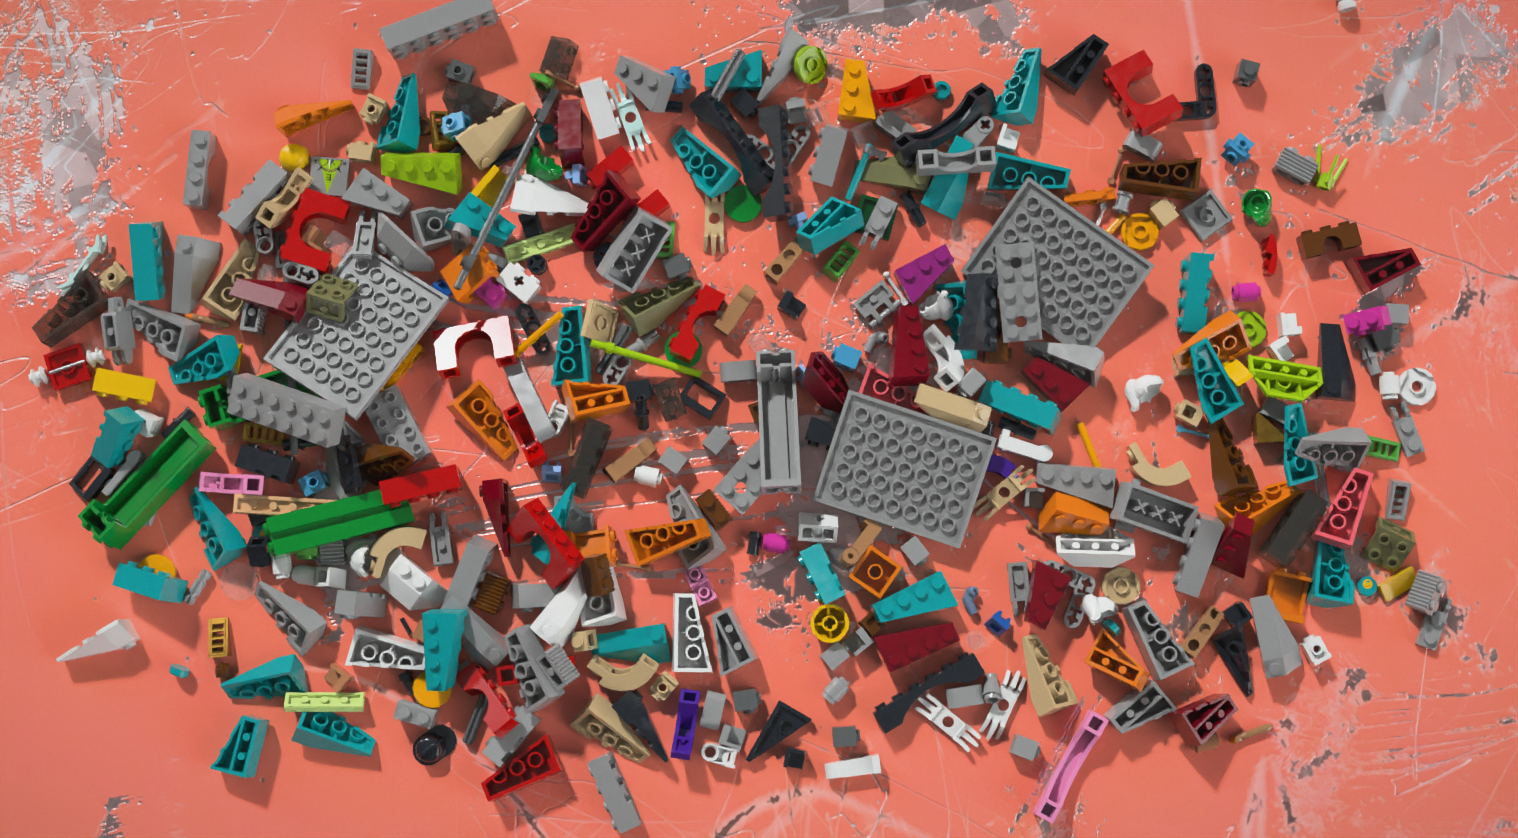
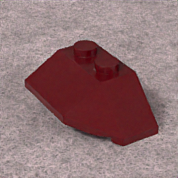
M823 351L811 352L801 384L822 408L841 413L850 388L844 376Z

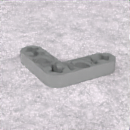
M806 125L796 126L790 134L788 145L792 144L797 148L796 152L791 154L789 158L790 166L810 138V130ZM805 130L806 137L802 136L799 139V143H802L801 145L791 140L792 138L795 140L798 138L797 131ZM747 135L750 140H753L752 143L756 148L758 144L761 145L757 149L759 153L764 149L770 152V157L764 160L775 171V162L769 163L774 156L773 148L755 136Z
M455 223L451 231L452 253L456 257L471 244V230L462 223ZM489 252L490 259L497 265L498 273H501L507 264L506 260Z
M1053 560L1045 561V565L1050 566L1052 563L1053 568L1056 570L1062 567L1061 573L1067 570L1073 573V579L1069 582L1068 586L1074 588L1063 615V623L1069 628H1076L1080 625L1085 613L1083 606L1077 607L1074 604L1076 596L1085 597V594L1077 593V590L1083 589L1084 585L1081 581L1088 578L1091 586L1086 587L1084 592L1092 594L1096 584L1092 576ZM1072 607L1076 610H1081L1080 614L1076 612L1074 618L1077 619V622H1073L1070 625V621L1067 619V617L1072 616L1074 612L1070 611V608Z

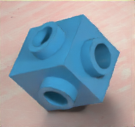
M681 66L670 67V70L664 71L676 77L672 94H683L684 90L691 89L689 70L681 69Z
M463 111L451 113L448 116L442 117V133L452 142H458L455 137L471 126L472 120Z
M1239 132L1233 140L1229 138L1223 145L1225 150L1220 156L1236 167L1240 161L1244 163L1251 154L1248 152L1254 143Z

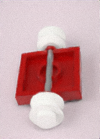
M77 343L43 355L48 370L39 366L38 371L31 369L28 377L31 384H35L36 387H40V382L48 384L50 378L54 391L58 392L93 380L89 365L93 368H96V363L104 365L106 355L98 347L95 348V352L87 350L85 355L82 343Z

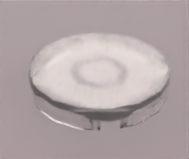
M241 562L227 566L220 576L221 589L232 600L243 601L251 598L255 594L258 582L260 581L255 568Z

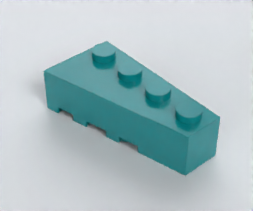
M581 305L563 307L562 313L564 317L560 319L559 339L556 346L557 352L553 366L554 372L551 386L555 388L561 387L564 380L593 384L589 339L580 336L586 308Z
M993 379V382L987 380L978 400L979 403L989 406L992 410L1003 415L1008 413L1009 417L1017 421L1023 422V420H1026V423L1035 429L1045 428L1047 429V434L1054 435L1062 416L1059 408H1057V404L1048 400L1046 403L1042 402L1038 396L1030 393L1028 396L1024 395L1016 387L1011 386L1010 389L1004 387V383Z

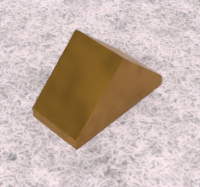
M1256 413L1251 417L1253 444L1284 442V434L1260 413Z

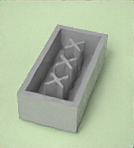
M635 205L596 271L605 279L634 294L673 228L667 222Z
M393 385L378 393L365 411L382 444L402 447L414 456V462L408 467L433 455L434 452L400 387Z
M1121 481L1110 519L1175 542L1187 544L1199 507L1140 485Z

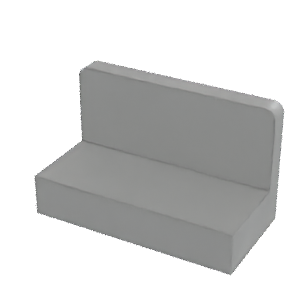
M892 111L884 112L874 122V127L891 140L896 139L905 132L913 133L917 131V129Z

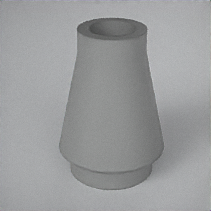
M995 673L985 674L982 697H984L986 703H998L1002 697L997 674Z

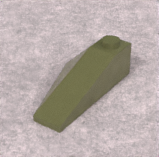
M895 156L885 157L883 161H879L878 158L869 159L860 181L903 191L910 190L912 193L925 195L930 175L917 176L916 161L908 167H904L895 159ZM855 160L851 179H853L860 160Z
M688 277L680 281L671 282L668 284V287L662 289L657 287L651 288L652 292L645 294L640 292L634 293L617 303L630 327L640 337L657 328L696 293L701 286L692 277Z

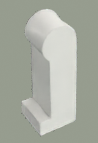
M1001 430L996 446L997 449L1038 462H1046L1051 459L1053 451L1050 446H1037L1010 437V430Z
M879 754L824 764L826 779L881 773Z

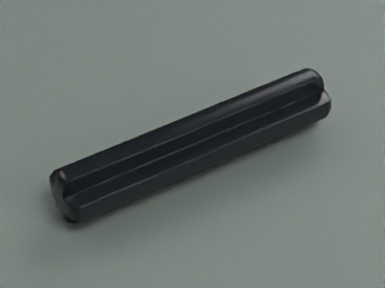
M537 137L535 138L532 145H540V142ZM525 141L502 152L489 167L492 168L493 165L499 167L518 157Z

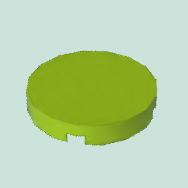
M805 46L798 51L794 59V70L800 81L815 84L822 80L826 73L825 67L827 68L828 64L824 51L816 46Z
M1242 311L1236 314L1243 322L1251 347L1254 348L1261 344L1266 337V323L1263 318L1252 311Z

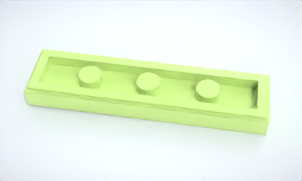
M570 224L502 247L507 264L510 262L516 264L528 260L535 254L543 255L574 245L575 243L570 237L576 228L575 224Z
M286 692L284 712H364L365 692Z

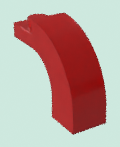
M931 74L919 75L897 87L874 90L870 94L876 110H881L884 113L919 102L936 93L937 89Z
M520 403L503 410L505 418L519 441L531 469L547 461V452L543 444L538 442Z

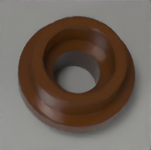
M219 662V666H215V676L220 679V682L229 678L227 663Z

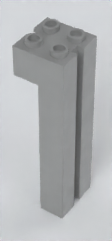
M784 348L779 350V353H772L769 349L756 351L762 495L778 494V492H786V494L801 493L795 350Z

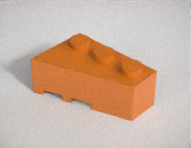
M564 380L561 386L571 423L625 412L631 404L626 387L622 385L602 383L598 385L589 384V382L579 383Z
M1059 492L1053 494L1038 514L1039 532L1101 536L1109 526L1107 506Z
M1101 628L1084 662L1090 668L1142 692L1150 674Z

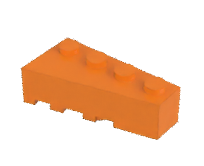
M705 518L624 530L637 566L651 564L712 536Z

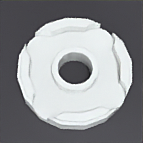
M1419 367L1410 368L1399 376L1400 394L1398 395L1406 404L1412 406L1423 405L1429 402L1435 395L1436 383L1434 377L1426 369ZM1415 381L1421 385L1419 392H1415L1412 389V383Z

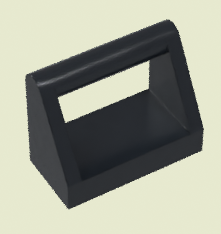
M693 376L677 399L711 421L725 399L726 394L703 379ZM694 383L719 399L712 410L707 409L687 396Z
M90 456L69 482V485L81 497L91 502L93 499L96 500L104 489L105 483L113 478L117 471L113 467H105L93 456ZM97 462L103 470L85 491L78 484L94 463Z

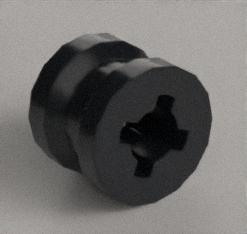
M535 254L527 261L528 269L532 274L542 275L547 271L548 264L543 256Z

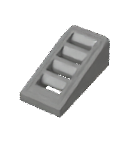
M354 48L351 73L352 89L370 90L375 56L372 50ZM363 56L367 57V59H359V57ZM367 64V67H360L358 65ZM357 72H366V75H360ZM356 79L366 80V83L356 82Z
M1389 478L1385 507L1386 519L1405 521L1412 485L1409 481ZM1396 486H1401L1402 490L1396 489ZM1395 494H1401L1402 497H1401V498H1399V497H1394V495H1395ZM1393 502H1401V506L1393 505ZM1392 509L1400 510V514L1391 513Z

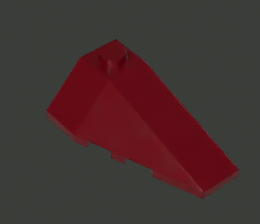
M237 278L229 296L299 324L306 312V293L310 288L292 282Z

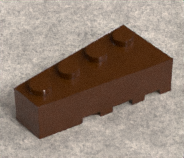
M1195 158L1194 160L1178 159L1171 162H1166L1165 160L1158 163L1124 164L1119 174L1118 190L1194 201L1199 190L1202 158Z

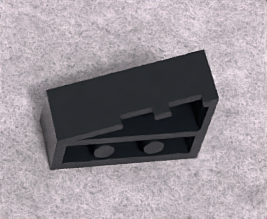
M250 442L248 446L241 445L234 466L294 485L301 464L295 461L296 457L287 454L281 457L277 455L278 451L269 448L266 451L259 450V445Z

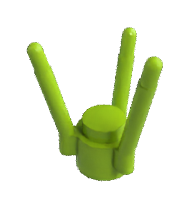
M1320 144L1317 147L1316 163L1319 166L1315 172L1313 182L1316 183V188L1330 191L1334 187L1348 159H1344L1333 177L1332 174L1339 159L1337 154L1329 172H1322V175H1320Z

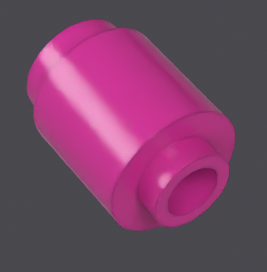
M1256 282L1237 283L1231 288L1232 300L1238 303L1257 301L1258 297H1261V287L1257 286Z
M764 534L762 549H765L766 552L785 554V551H789L790 540L787 539V535Z

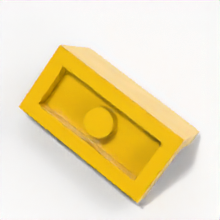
M493 165L471 193L493 208L507 176L497 166Z

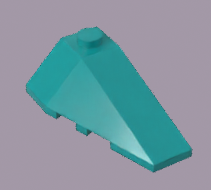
M1040 47L1023 51L1013 68L1014 74L1010 80L1005 81V89L1002 94L997 95L995 98L997 108L991 111V118L1015 126L1033 124L1038 107L1042 53Z
M411 73L401 78L394 95L396 102L392 109L387 112L389 119L386 126H382L379 132L376 146L378 150L412 152L417 150L419 146L420 122L417 77L415 73Z
M683 126L670 140L679 157L684 162L686 169L694 179L696 186L709 197L713 198L730 190L742 176L734 166Z
M956 135L947 153L969 151L973 149L974 144ZM969 173L935 175L921 203L955 220L964 204Z
M216 335L184 356L180 361L169 366L168 369L173 385L217 379L231 371L240 354L235 336Z
M1204 338L1189 348L1200 405L1208 421L1212 424L1242 406L1244 402L1208 338Z
M1302 402L1285 406L1284 471L1288 487L1318 478L1315 461H1310L1295 454L1301 438L1309 436Z
M574 482L567 488L550 513L563 531L577 484ZM538 533L536 536L533 535L530 546L533 547L531 553L545 564H549L551 556L546 541Z
M195 487L188 498L194 519L200 523L199 536L200 538L204 537L207 547L204 549L205 556L212 570L217 571L242 555L246 549V541L241 536L239 530L207 495L199 491V487Z
M295 654L275 658L221 683V688L230 699H253L255 696H266V699H273V696L284 697L285 700L286 692H309L304 666Z
M302 712L291 741L310 748L370 757L376 739L359 727L350 725L342 715L339 717L333 712Z

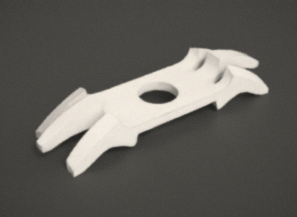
M1006 671L1000 686L1002 694L1000 700H1007L1009 707L1007 710L1001 711L998 708V703H993L979 730L983 733L990 720H992L986 736L987 740L991 738L998 724L1001 725L995 736L996 740L1000 738L1005 728L1008 717L1026 681V678L1023 677L1017 690H1014L1021 671H1016L1009 686L1006 685L1011 671Z
M929 693L926 697L935 703L937 707L922 697L918 698L932 713L930 714L919 706L915 708L916 711L939 726L967 752L970 751V748L960 736L975 747H978L979 744L966 730L978 739L981 736L970 725L963 722ZM944 717H952L954 724L951 727L944 726L942 722Z

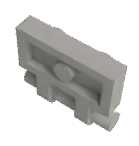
M881 280L855 301L853 306L864 319L871 314L874 319L869 325L874 329L878 325L881 326L885 322L884 320L891 314L894 315L897 309L902 306V303L899 299L893 303L889 300L894 293ZM884 304L887 308L879 314L876 309Z

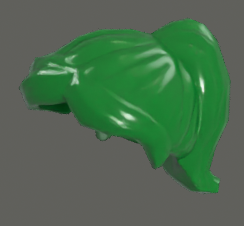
M532 145L530 148L532 151L526 161L527 174L547 182L561 178L564 172L562 167L555 163L553 157L549 158L542 155L540 148Z
M1252 188L1243 196L1241 212L1248 218L1253 219L1256 226H1267L1272 219V213H1270L1272 196L1267 190Z

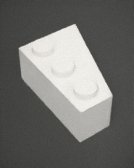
M600 76L581 82L580 87L597 139L618 134V129L622 127L619 118L614 117L612 111L616 109L613 99H608L606 93L610 91L607 81H603Z

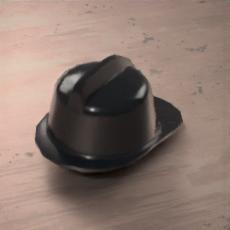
M439 725L424 733L414 742L413 755L420 764L433 765L446 757L456 746L454 731L450 727Z

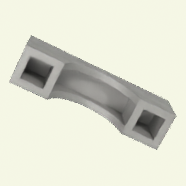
M191 129L183 205L189 209L208 210L210 197L208 167L211 157L215 154L217 137L211 131Z
M995 146L975 147L960 153H943L937 149L918 150L915 157L917 176L993 172L996 166Z

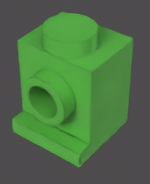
M318 547L298 552L297 560H317Z

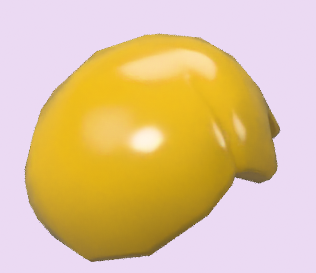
M288 144L281 149L279 162L283 169L288 172H294L296 168L303 169L310 163V153L301 144Z

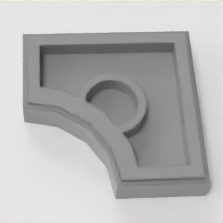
M573 495L564 531L571 530L574 534L594 531V513L581 510L575 503ZM554 496V507L562 496Z

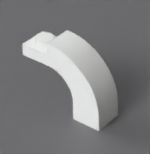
M933 324L923 332L924 342L938 363V372L933 378L947 392L963 378L965 371L964 362L960 351L954 350L955 342L949 335L945 337Z

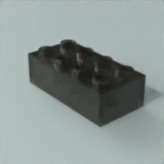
M1310 489L1302 490L1292 500L1257 552V555L1274 567L1289 566L1295 559L1294 553L1296 550H1300L1305 544L1306 540L1304 538L1308 533L1311 534L1316 528L1317 524L1315 522L1317 519L1323 517L1326 513V506L1329 502Z

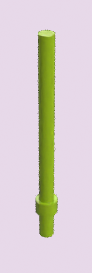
M594 339L590 343V347L604 350V353L611 355L615 353L697 378H701L702 375L701 370L615 346V343L608 341L604 343Z

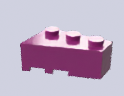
M946 244L894 271L893 275L906 299H908L910 306H913L953 264L954 259Z

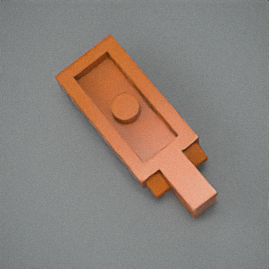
M1104 187L1102 191L1090 189L1084 191V193L1072 191L1065 193L1061 200L1071 207L1094 205L1100 202L1114 201L1115 191L1113 187Z

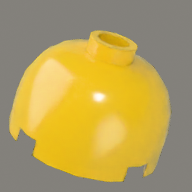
M826 604L819 606L813 612L810 626L813 634L823 642L833 643L845 636L849 629V619L847 613L841 607L835 604Z

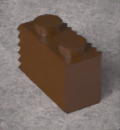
M711 489L706 490L695 499L719 531L733 520V517H730L726 508L723 507Z
M607 554L585 556V559L580 564L587 597L602 596L615 591Z
M487 571L473 607L492 615H497L498 612L501 613L505 602L502 601L504 595H508L512 584H510L511 579L492 571Z

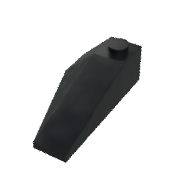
M1320 323L1317 367H1321L1323 384L1316 390L1315 399L1355 402L1356 382L1340 324Z
M637 689L627 691L611 707L628 725L635 727L636 733L642 739H646L648 741L647 744L666 763L670 758L648 709L642 701L643 695Z

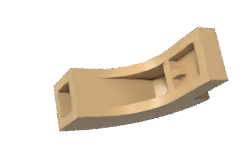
M296 168L283 190L274 199L264 202L255 218L270 229L281 225L293 214L294 210L298 209L300 193H304L305 188H309L314 178L301 168Z
M1136 442L1126 447L1127 457L1131 462H1135L1129 469L1138 479L1149 485L1167 487L1182 483L1192 477L1182 460L1167 468H1157L1148 463Z
M404 525L391 528L380 535L369 551L370 556L376 557L375 560H371L369 566L371 575L377 578L381 577L386 557L394 548L411 546L422 549L427 530L416 526Z
M643 653L636 664L622 669L612 666L594 654L587 667L593 674L602 677L598 684L615 691H629L637 689L648 682L656 672L659 663Z

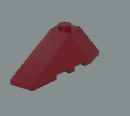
M503 478L484 480L482 485L479 486V495L483 497V502L504 557H511L510 533L507 530L510 525L508 480Z

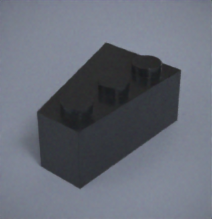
M1092 34L1072 51L1048 67L1043 76L1075 96L1109 46V43Z

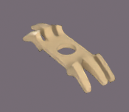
M725 192L721 194L720 201H718V196L713 197L712 201H709V196L705 193L703 252H707L708 237H711L712 256H715L717 237H720V253H724ZM711 214L719 215L720 221L717 224L709 222Z
M1023 465L1019 466L1005 480L975 503L974 508L986 499L988 502L976 513L977 517L993 506L994 509L983 519L986 522L1013 497L1036 480L1032 478L1023 485L1020 484L1033 472V469L1031 468L1015 478L1014 476L1024 468ZM1001 487L1009 489L1010 495L1008 497H1002L999 494Z

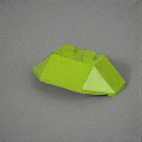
M1252 355L1247 357L1249 373L1253 374L1254 381L1266 397L1303 402L1323 384L1321 367Z

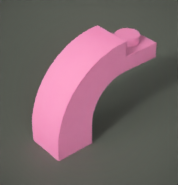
M200 472L199 491L262 495L264 476Z

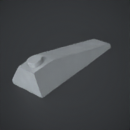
M178 234L174 254L172 313L188 314L193 312L205 284L208 283L214 267L216 268L219 262L222 243Z
M452 595L440 608L468 609L464 620L465 629L464 633H462L461 643L470 658L478 665H482L486 671L496 667L508 654L505 638L457 597Z

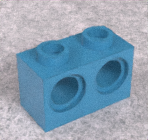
M841 343L839 347L835 346L831 359L836 367L854 373L862 351Z

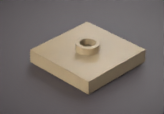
M589 299L580 336L589 340L594 339L607 343V341L612 343L619 311L595 299Z

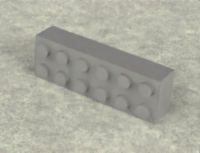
M454 0L382 27L380 32L386 48L393 59L402 60L407 58L408 54L414 52L421 53L427 47H436L443 44L445 40L458 39L461 37V34L467 32L474 33L482 26H492L500 19L492 0Z
M243 373L233 377L227 413L328 448L340 443L347 407L249 373Z

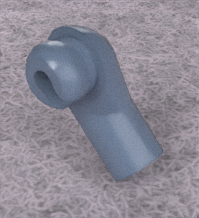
M975 586L968 587L962 598V602L970 616L978 612L974 600L979 590Z

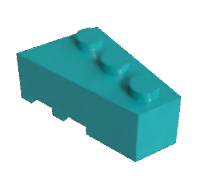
M762 49L744 56L725 92H739L743 88L747 92L761 91ZM730 60L705 67V91L715 88Z
M469 192L448 218L444 227L453 229L455 223H462L470 228L471 236L478 238L492 208ZM498 213L484 242L502 248L516 226Z
M831 196L796 231L799 247L813 255L821 252L865 226L862 210Z
M128 406L104 411L103 415L106 419L104 424H100L99 429L102 432L100 437L98 436L95 439L91 456L107 468L120 466L124 462L125 454L133 446L135 436L142 429L145 419Z
M820 542L799 552L800 556L797 558L802 568L806 566L809 572L806 577L810 585H815L817 591L814 593L819 603L823 601L824 605L846 595Z
M128 561L127 564H118L112 585L156 600L182 603L188 581L170 576L168 572H156L155 568L143 566L142 568L139 567V563Z
M242 715L230 734V739L225 747H222L219 752L220 755L215 763H212L210 769L243 778L255 777L269 719L254 715Z

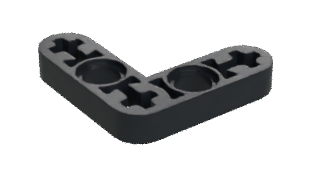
M1202 63L1194 71L1196 101L1179 102L1183 108L1186 106L1191 107L1193 114L1186 116L1182 113V117L1175 121L1209 119L1215 114L1213 70L1210 65ZM1202 69H1204V72H1208L1204 77L1205 82H1202L1203 75L1199 74ZM1201 87H1208L1210 94L1203 96L1200 93ZM1211 99V101L1207 102V108L1211 109V111L1206 114V111L1202 109L1205 107V101Z

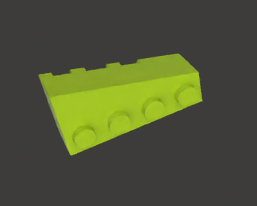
M386 152L380 156L381 174L384 176L456 195L463 191L461 153Z

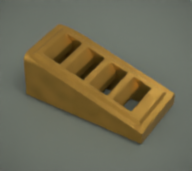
M430 111L433 151L447 152L454 146V142L446 136H438V134H443L441 128H437L442 126V121H436V119L448 116L449 111Z
M244 423L243 441L282 446V440L285 439L284 432L278 431V439L274 441L275 429L258 423ZM252 427H254L253 438H251ZM259 428H262L261 439H258ZM270 429L269 440H266L267 430Z
M229 617L208 619L209 658L231 656ZM224 623V627L214 628V624ZM224 631L223 635L215 636V632ZM223 639V643L215 644V640ZM216 647H223V651H216Z

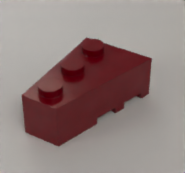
M558 100V108H554L555 120L558 119V124H555V136H558V141H555V152H559L562 169H572L573 164L585 166L581 100Z

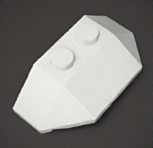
M1107 527L1101 536L1065 533L1056 536L1057 555L1074 567L1113 568L1135 557L1134 539L1127 537L1112 527Z
M397 547L386 557L380 577V586L408 610L440 607L448 592L444 586Z

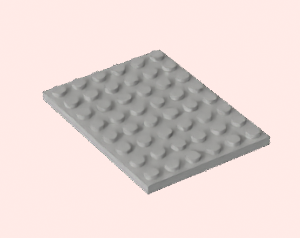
M1027 177L961 272L965 275L976 273L998 275L995 245L1034 241L1041 328L1064 344L1096 347L1155 265L1030 177ZM1014 257L1011 259V266L1013 268H1019L1022 265L1020 258Z
M352 246L331 273L335 277L358 283L357 290L345 303V319L342 323L305 312L300 323L292 322L263 359L266 363L322 399L347 407L345 414L357 421L450 299L401 267H396L390 260L373 251L372 259L353 258Z
M848 390L812 500L960 549L997 438Z

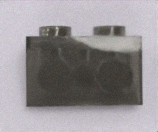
M551 36L539 71L545 74V71L549 70L560 78L568 80L579 45L569 38Z
M671 378L653 386L665 422L675 421L687 415L676 378Z

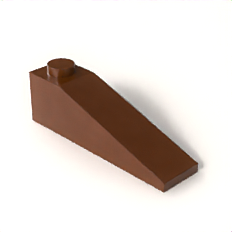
M1223 418L1212 424L1208 421L1212 479L1218 496H1232L1258 488L1253 470L1249 464L1245 465L1240 456L1243 454L1241 449H1237L1232 442L1233 435Z
M370 443L355 447L361 476L375 486L379 485L380 481L392 479L394 475L397 476L401 469H405L415 460V457L402 447Z

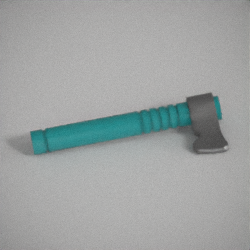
M865 144L862 151L863 155L846 193V200L852 201L869 157L872 155L874 157L877 156L879 161H883L887 155L886 151L878 150L872 144Z

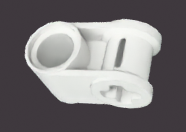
M557 399L554 400L548 414L552 424L558 425L557 435L551 438L560 436L566 422L570 418L567 407L559 403Z
M708 742L703 745L701 754L706 761L735 768V758L740 750ZM713 747L716 753L714 756L708 757L704 753L705 749Z

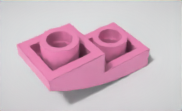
M702 565L690 570H683L700 607L718 599Z

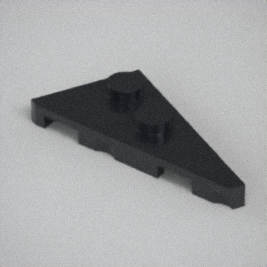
M1239 624L1214 635L1210 639L1245 696L1248 697L1254 691L1243 626Z
M779 700L745 760L750 762L809 723L812 718Z

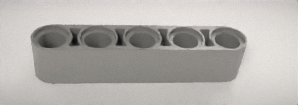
M518 357L517 364L505 366L503 369L538 442L542 443L557 435L521 358Z

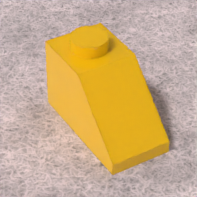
M1237 359L1233 362L1227 360L1222 363L1235 388L1254 377Z

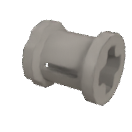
M1117 191L1118 197L1115 206L1112 207V211L1128 215L1130 200L1133 199V195L1128 192Z

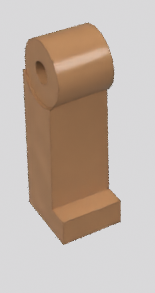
M797 236L764 270L763 275L776 286L805 251L799 247Z
M745 284L716 321L714 328L729 338L758 291Z
M647 438L615 462L608 465L605 471L616 484L657 450V447L650 438Z
M865 518L859 526L863 532L853 545L845 549L839 557V563L843 568L849 569L855 565L883 527L874 520Z
M1213 605L1204 612L1186 638L1180 642L1181 647L1189 658L1197 657L1224 616V613Z

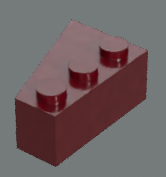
M1412 248L1352 257L1346 261L1363 294L1421 265Z
M1037 356L1020 371L1048 401L1057 404L1060 412H1063L1090 385V383Z
M1236 512L1221 534L1211 565L1244 579L1255 520Z
M1032 560V572L1029 581L1030 586L1024 621L1040 630H1046L1071 577L1038 560Z
M1212 694L1167 713L1186 745L1202 746L1239 709L1229 694Z

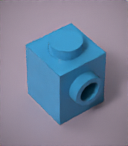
M318 469L298 479L305 497L308 498L331 488L329 476L323 470Z

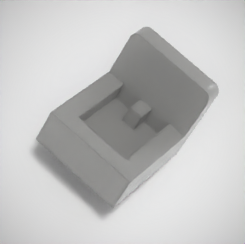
M793 97L786 101L785 108L789 116L788 124L794 125L807 122L805 99Z

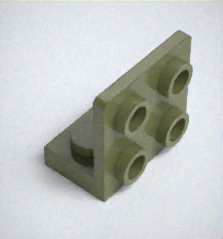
M323 273L306 293V312L342 323L345 319V303L357 290L358 283Z
M1379 516L1375 521L1376 532L1361 556L1396 573L1416 543L1415 533Z

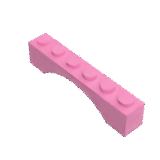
M1090 709L1087 710L1032 811L1034 814L1053 824L1077 772L1090 750L1100 738L1109 721L1108 719Z

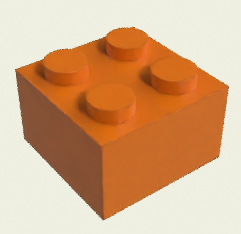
M869 545L848 575V578L878 599H881L902 566L872 545Z

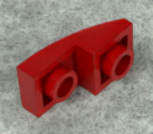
M1269 234L1266 238H1263L1260 244V249H1262L1261 255L1268 257L1264 259L1262 269H1264L1262 275L1267 277L1275 274L1277 265V243L1274 234Z

